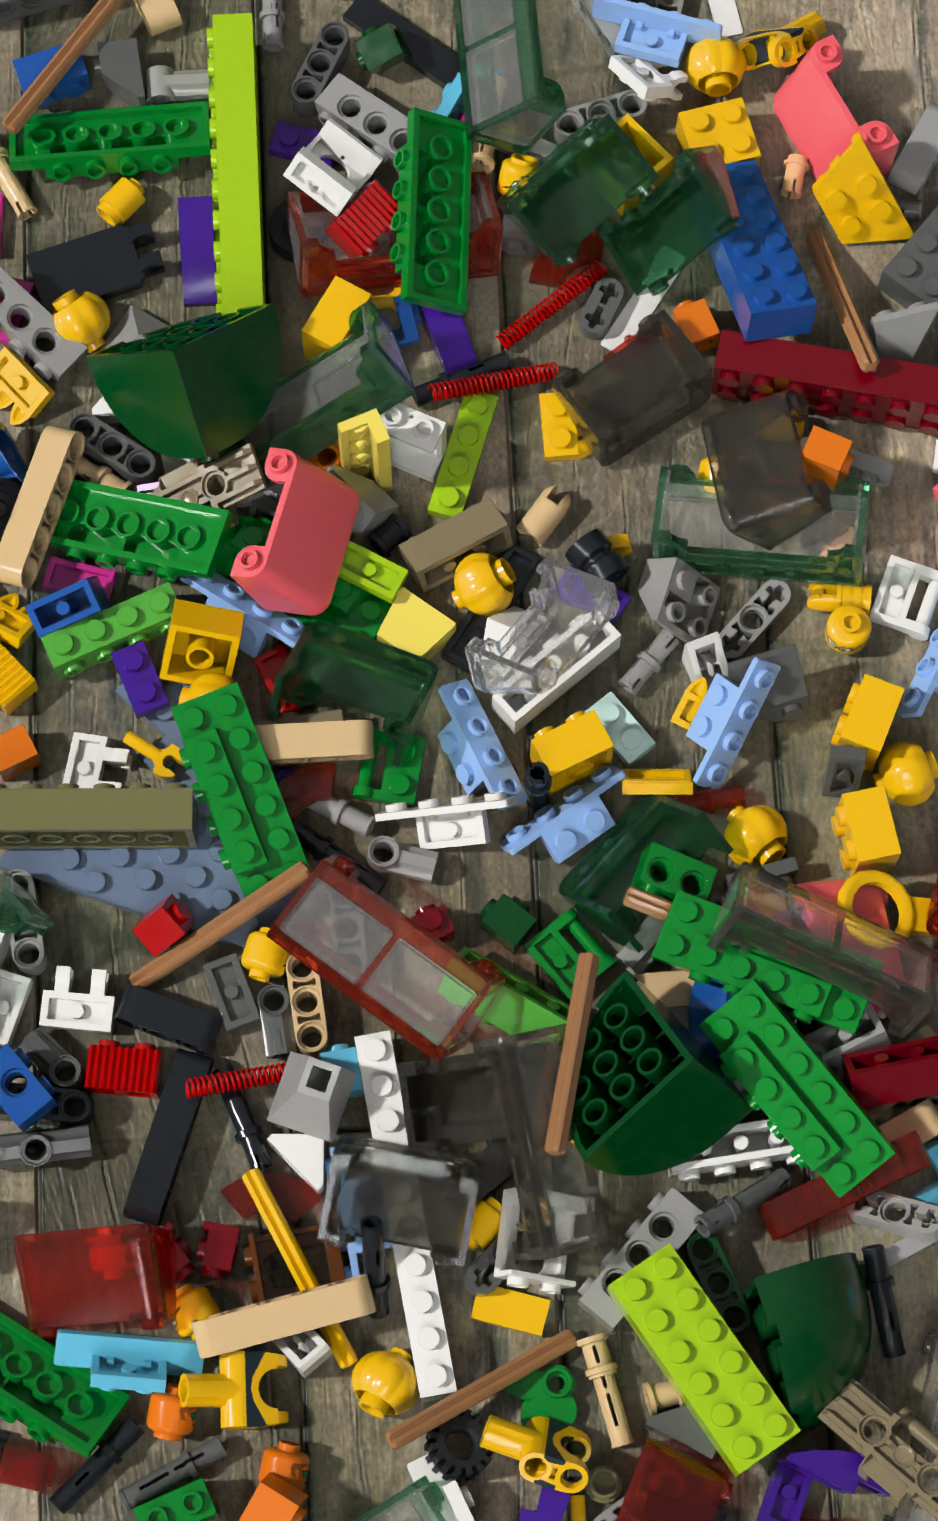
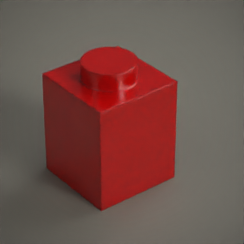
M171 893L141 916L131 931L156 957L184 936L195 919L191 916L188 906L184 902L178 901Z

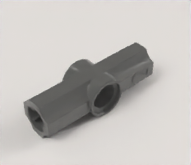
M89 1124L48 1129L32 1127L24 1133L0 1134V1168L19 1165L38 1167L51 1161L92 1157ZM39 1139L44 1142L46 1148L39 1154H32L27 1151L25 1146L30 1140Z

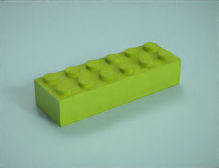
M670 1243L608 1285L606 1291L735 1478L801 1431Z

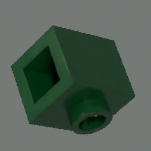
M387 23L382 27L375 25L368 28L362 33L363 38L355 42L359 51L356 53V57L361 67L365 71L368 70L378 75L412 56L399 27L391 23Z
M504 893L498 900L492 898L480 912V915L483 917L481 919V929L513 955L536 929L537 919L528 913L530 908L516 896H513L511 899Z

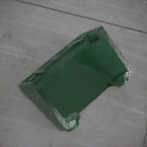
M597 114L583 123L539 162L528 174L511 187L496 204L555 267H560L561 265L567 267L580 256L577 250L580 248V242L628 199L638 197L642 200L656 188L653 183L660 176L610 114Z
M716 145L685 149L674 159L677 164L673 167L675 172L637 206L627 207L623 211L624 215L620 217V221L612 222L611 218H608L595 228L636 296L648 293L656 296L669 287L668 281L720 237H727L738 229L736 223L739 222L741 217L724 157Z

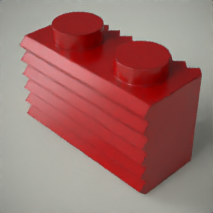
M375 179L363 188L324 229V232L348 255V258L354 259L360 255L366 258L379 245L376 241L377 237L382 232L387 235L392 231L391 220L397 211L398 202Z
M103 1039L99 1040L98 1045L89 1044L84 1088L87 1093L159 1099L164 1062L163 1053L160 1050H156V1045L149 1043H135L134 1048L120 1047V1042Z

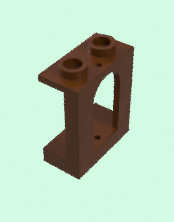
M335 1218L320 1220L321 1224L292 1229L301 1248L325 1244L331 1279L318 1281L320 1286L346 1279ZM253 1233L248 1234L249 1244L243 1245L246 1267L253 1266L255 1280L249 1281L252 1303L299 1292L298 1286L273 1288L263 1280L261 1270L264 1261L270 1255L280 1251L271 1234L255 1237Z

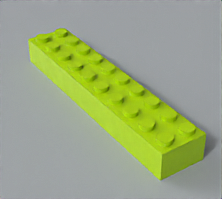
M252 13L212 15L213 28H206L207 47L209 48L207 64L208 77L210 78L208 94L209 107L211 108L209 124L210 138L212 139L210 154L211 168L213 169L211 184L212 198L214 200V210L212 212L213 229L215 231L214 260L217 271L215 272V291L218 302L216 304V313L221 312L222 316L237 312L239 308L266 304L257 55Z

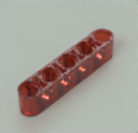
M914 1130L892 1140L891 1143L898 1152L841 1198L835 1194L822 1176H819L757 1207L772 1241L790 1235L931 1166L933 1162L918 1131Z

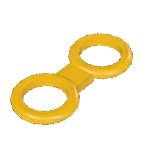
M878 870L859 871L847 878L838 892L836 910L839 923L848 938L863 949L876 953L887 952L903 945L910 935L938 937V899L910 896L904 885L888 873ZM861 886H877L892 896L899 912L898 926L892 935L885 937L871 935L861 928L855 919L852 908L853 898Z

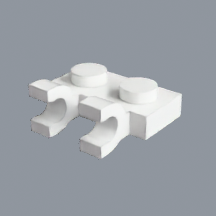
M624 54L611 55L608 68L619 77L620 81L629 85L639 98L646 101H655L658 98H671L675 101L682 100L683 94L675 88L679 83L687 82L688 76L682 70L661 74L657 70L661 67H668L667 65Z
M74 732L62 784L71 783L79 785V788H93L98 783H109L115 785V788H122V783L102 781L105 764L117 769L131 771L134 757L130 755L129 749L110 748V739L108 737Z
M57 965L54 991L43 990L39 1026L112 1034L116 998L106 996L110 977L107 970L92 969L90 994L70 992L74 978L72 967Z

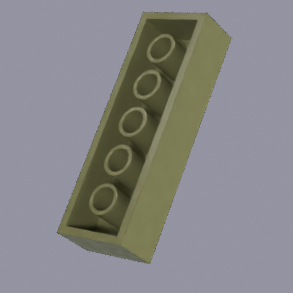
M31 783L22 785V788L7 789L6 785L0 784V849L197 848L198 805L193 788H187V785L183 783H169L165 785V788H151V785L146 783L130 784L129 788H115V785L109 783H98L93 788H79V785L71 783L59 784L58 788H43L40 784Z

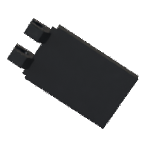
M149 221L135 224L130 229H128V226L122 227V224L26 255L42 306L50 313L55 310L52 302L72 289H75L77 294L88 291L98 295L103 300H107L143 288L141 280L166 271L159 250L143 254L138 258L136 249L156 242Z

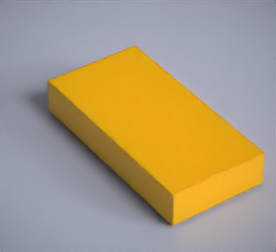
M623 769L626 777L621 780L622 795H693V779L689 769Z
M479 1282L478 1287L483 1284L489 1286L490 1284ZM497 1287L486 1296L475 1297L470 1319L542 1337L551 1300Z

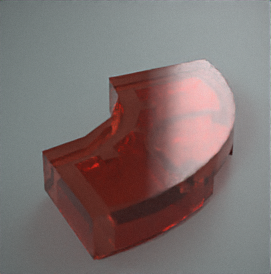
M587 228L572 231L552 245H548L535 261L529 277V283L560 288L575 269L593 263L594 260L601 262L607 229Z
M336 763L307 765L293 771L291 775L278 784L293 824H295L296 818L306 807L318 801L332 800L337 768Z
M262 1173L283 1215L295 1223L323 1200V1197L311 1186L299 1179L283 1174ZM242 1178L220 1191L222 1196L244 1221L260 1213Z

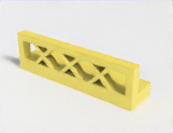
M377 408L338 423L341 467L363 477L371 474L373 480L385 492L393 490L390 437Z

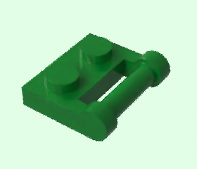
M373 728L375 757L361 760L357 785L353 786L351 797L360 801L385 805L406 802L407 808L414 807L426 739L386 733ZM378 745L388 747L381 790L371 788Z
M573 907L524 944L525 951L568 1002L571 999L579 955L560 934L562 930L567 928L587 952H593L594 955L599 957L600 961L596 980L609 972L618 963L613 954H607L578 920L579 914Z

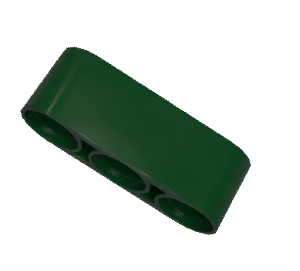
M696 1233L690 1238L685 1247L684 1254L692 1275L722 1318L723 1313L731 1309L741 1314L743 1319L742 1325L737 1328L729 1327L735 1337H737L746 1330L750 1323L751 1314L749 1307L716 1237L711 1235L705 1238L700 1233ZM698 1242L708 1244L712 1250V1256L705 1260L698 1259L693 1254V1245ZM712 1276L724 1278L727 1283V1291L720 1294L712 1292L708 1287V1279Z

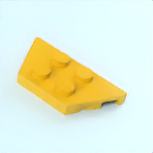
M860 132L855 133L851 138L852 143L842 156L837 155L830 163L828 171L821 174L812 185L817 201L842 244L910 239L914 234L912 227Z

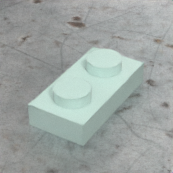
M611 691L585 711L587 713L595 709L614 744L613 751L628 768L656 745L652 737Z

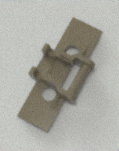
M248 443L213 462H200L199 458L159 477V487L153 489L154 492L150 493V495L205 506L211 504L212 507L229 510L234 515L231 527L239 524L235 505L268 489L253 445ZM217 476H221L224 479V490H222L221 483L218 482Z
M851 1378L840 1394L817 1417L864 1457V1460L859 1465L857 1474L866 1482L873 1479L890 1494L889 1502L898 1510L901 1509L904 1505V1500L909 1496L938 1521V1491L931 1492L923 1487V1483L927 1478L938 1477V1437L912 1416L913 1411L909 1407L905 1406L898 1414L893 1413L855 1379ZM878 1422L886 1428V1434L880 1441H870L865 1437L864 1429L869 1423ZM903 1427L937 1456L936 1459L928 1463L896 1435L898 1431Z

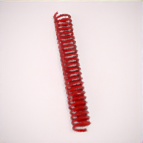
M597 260L589 263V267L586 266L585 270H581V273H577L576 276H573L572 279H569L568 282L557 288L556 292L553 291L552 295H548V298H544V301H540V304H536L535 307L528 310L527 314H523V317H519V320H515V323H511V326H507V329L499 332L496 338L499 339L506 350H509L514 344H518V340L522 341V337L526 338V334L530 335V331H534V327L538 328V324L542 325L543 322L547 321V318H551V315L555 316V312L559 313V309L567 306V302L571 303V299L575 300V296L579 297V293L583 294L584 290L587 291L588 287H592V284H596V281L604 278V273L595 263L603 268L605 275H608L607 268Z
M548 362L546 365L542 363L541 365L537 364L531 367L526 366V368L521 367V369L516 368V370H502L501 372L486 373L485 375L481 374L480 376L476 375L470 378L465 377V379L460 378V380L455 379V381L450 380L448 382L446 380L444 383L441 381L439 384L436 382L434 385L430 383L427 390H430L432 387L433 399L437 403L439 400L443 402L444 399L448 401L449 398L453 400L454 397L458 399L459 396L463 398L464 395L468 397L469 394L473 397L474 394L478 396L479 393L483 395L485 392L488 394L490 391L493 393L495 390L499 392L500 389L504 391L505 388L509 390L510 387L514 389L515 386L519 388L520 385L524 387L525 384L529 386L530 383L535 385V382L538 385L540 382L544 384L545 381L549 383L550 380L554 382L556 374L553 365L556 367L557 374L561 375L559 366L555 362H551V364Z
M286 1063L271 1064V1066L266 1065L265 1067L260 1066L254 1069L250 1067L248 1070L243 1069V1071L239 1069L237 1072L233 1070L232 1073L228 1071L226 1074L224 1072L221 1074L216 1073L215 1076L210 1074V1076L205 1075L204 1078L202 1076H199V1078L194 1077L193 1079L188 1078L185 1083L186 1096L190 1100L192 1096L196 1098L197 1093L200 1098L203 1094L207 1097L208 1091L211 1096L214 1094V1091L217 1095L219 1092L224 1094L225 1089L228 1093L231 1090L235 1092L236 1087L241 1091L242 1088L246 1090L247 1085L250 1089L253 1086L257 1088L258 1083L260 1087H263L264 1084L268 1087L269 1083L274 1085L275 1082L279 1085L284 1072L283 1066H286Z

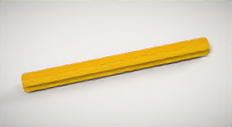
M254 1168L242 1175V1179L298 1288L302 1291L320 1286L261 1170ZM340 1322L320 1328L339 1367L345 1369L358 1361V1357Z

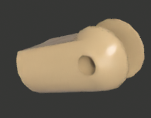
M558 486L545 488L516 526V530L520 534L532 536L539 547H542L571 507L569 493L563 497L558 505L552 501Z

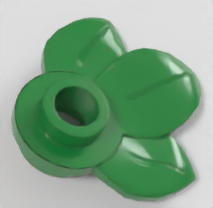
M551 1365L544 1369L543 1372L536 1370L507 1387L506 1391L508 1394L524 1401L520 1415L523 1426H525L528 1420L537 1416L548 1417L569 1426L576 1419L577 1405L572 1396L576 1385L575 1377L563 1365ZM554 1377H559L564 1382V1387L559 1391H555L550 1387V1381Z

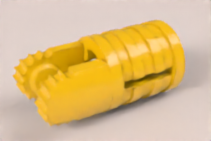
M821 580L810 581L808 590L811 593V597L807 600L809 610L833 612L834 609L842 605H854L863 609L869 616L872 585L866 586Z

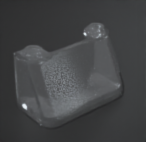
M545 557L536 567L537 573L541 574L542 578L538 589L532 587L529 591L531 605L499 641L489 637L486 640H482L474 636L464 649L475 689L487 694H542L552 689L559 677L607 622L616 616L619 610V601L617 600L615 583Z

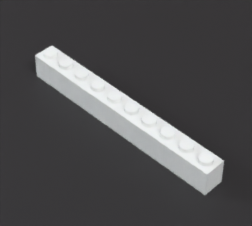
M390 1030L354 1037L420 1400L423 1403L444 1399L455 1393L457 1387Z

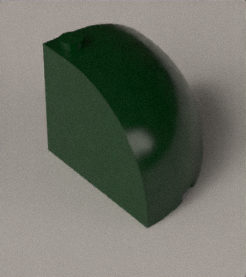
M264 304L239 308L237 312L223 316L219 312L176 323L143 334L144 339L128 343L122 341L86 356L93 378L103 398L118 420L132 435L147 447L163 455L182 459L199 458L200 462H208L219 458L220 451L232 446L249 434L267 411L279 379L282 351L281 334L274 304Z
M625 970L611 984L596 1004L599 1010L587 1030L570 1132L583 1160L594 1168L606 1173L623 1176L652 1174L678 1166L701 1154L732 1130L753 1108L747 1103L736 1085L724 1075L719 1064L699 1041L629 971Z
M853 1252L810 1260L755 1277L743 1294L751 1314L750 1325L774 1393L801 1430L793 1438L809 1433L823 1425L824 1423L817 1416L840 1394L851 1378L859 1383L867 1366L872 1339L871 1309L865 1281L868 1278L864 1263L859 1264L857 1255Z

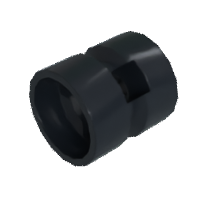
M599 528L583 535L565 553V558L576 572H585L583 575L585 583L595 595L609 590L630 570L629 564L621 554H618L617 551L610 552L612 543Z

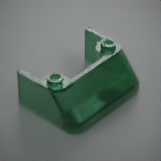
M312 622L307 625L276 675L267 719L274 721L285 701L299 707H306L315 704L321 695L385 718L382 731L386 737L398 743L393 765L400 767L419 730L436 683L438 668L432 661L369 637L327 622Z
M660 794L639 797L615 822L616 825L603 835L559 885V893L605 936L638 953L643 949V946L633 936L638 918L631 910L632 908L623 904V899L626 891L631 886L642 851L651 842H655L699 861L704 857L709 847L726 854H730L734 850L703 811ZM650 869L652 878L658 881L662 877L660 872Z

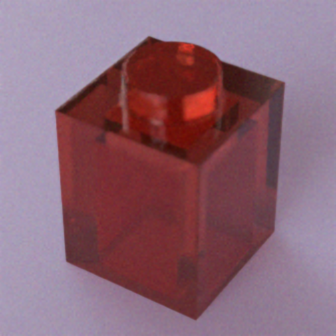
M5 1444L0 1463V1484L44 1494L46 1486L52 1487L57 1465L52 1464L53 1457L50 1454Z

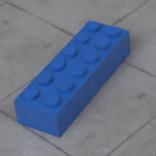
M756 160L692 168L687 199L745 342L811 333L817 303Z

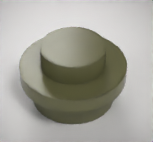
M600 1465L589 1472L588 1483L585 1489L588 1496L595 1502L602 1504L610 1503L621 1493L622 1479L613 1467Z

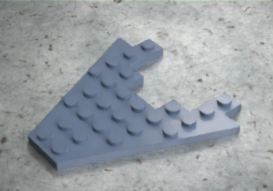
M171 681L165 688L163 687L170 706L142 717L164 736L156 745L157 748L165 749L171 744L176 745L180 750L185 748L171 707L178 705L182 688H189L191 685ZM121 684L115 690L116 695L132 708L125 688ZM145 756L142 760L143 765L153 772V761ZM167 760L164 767L170 769L176 777L175 781L162 780L165 784L183 783L187 785V788H193L192 784L198 782L193 768L186 770L184 766L178 764L175 760ZM197 798V848L9 849L0 858L1 870L9 872L14 869H22L27 871L34 881L143 916L172 893L178 901L184 902L190 909L191 916L195 919L188 930L192 933L244 899L236 875H234L232 869L225 870L220 860L218 850L224 848L219 835L212 837L205 820V817L211 815L206 802L199 804ZM293 890L220 939L219 942L244 950L250 933L260 931L261 927L272 928L298 901L295 891Z

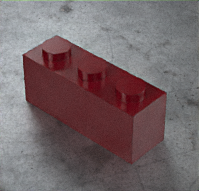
M938 1035L841 1055L844 1085L863 1109H873L880 1105L908 1102L915 1098L938 1095Z

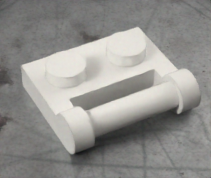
M891 555L869 616L871 622L906 633L916 640H928L931 631L928 626L938 600V570ZM922 580L928 584L916 621L906 618L918 581Z

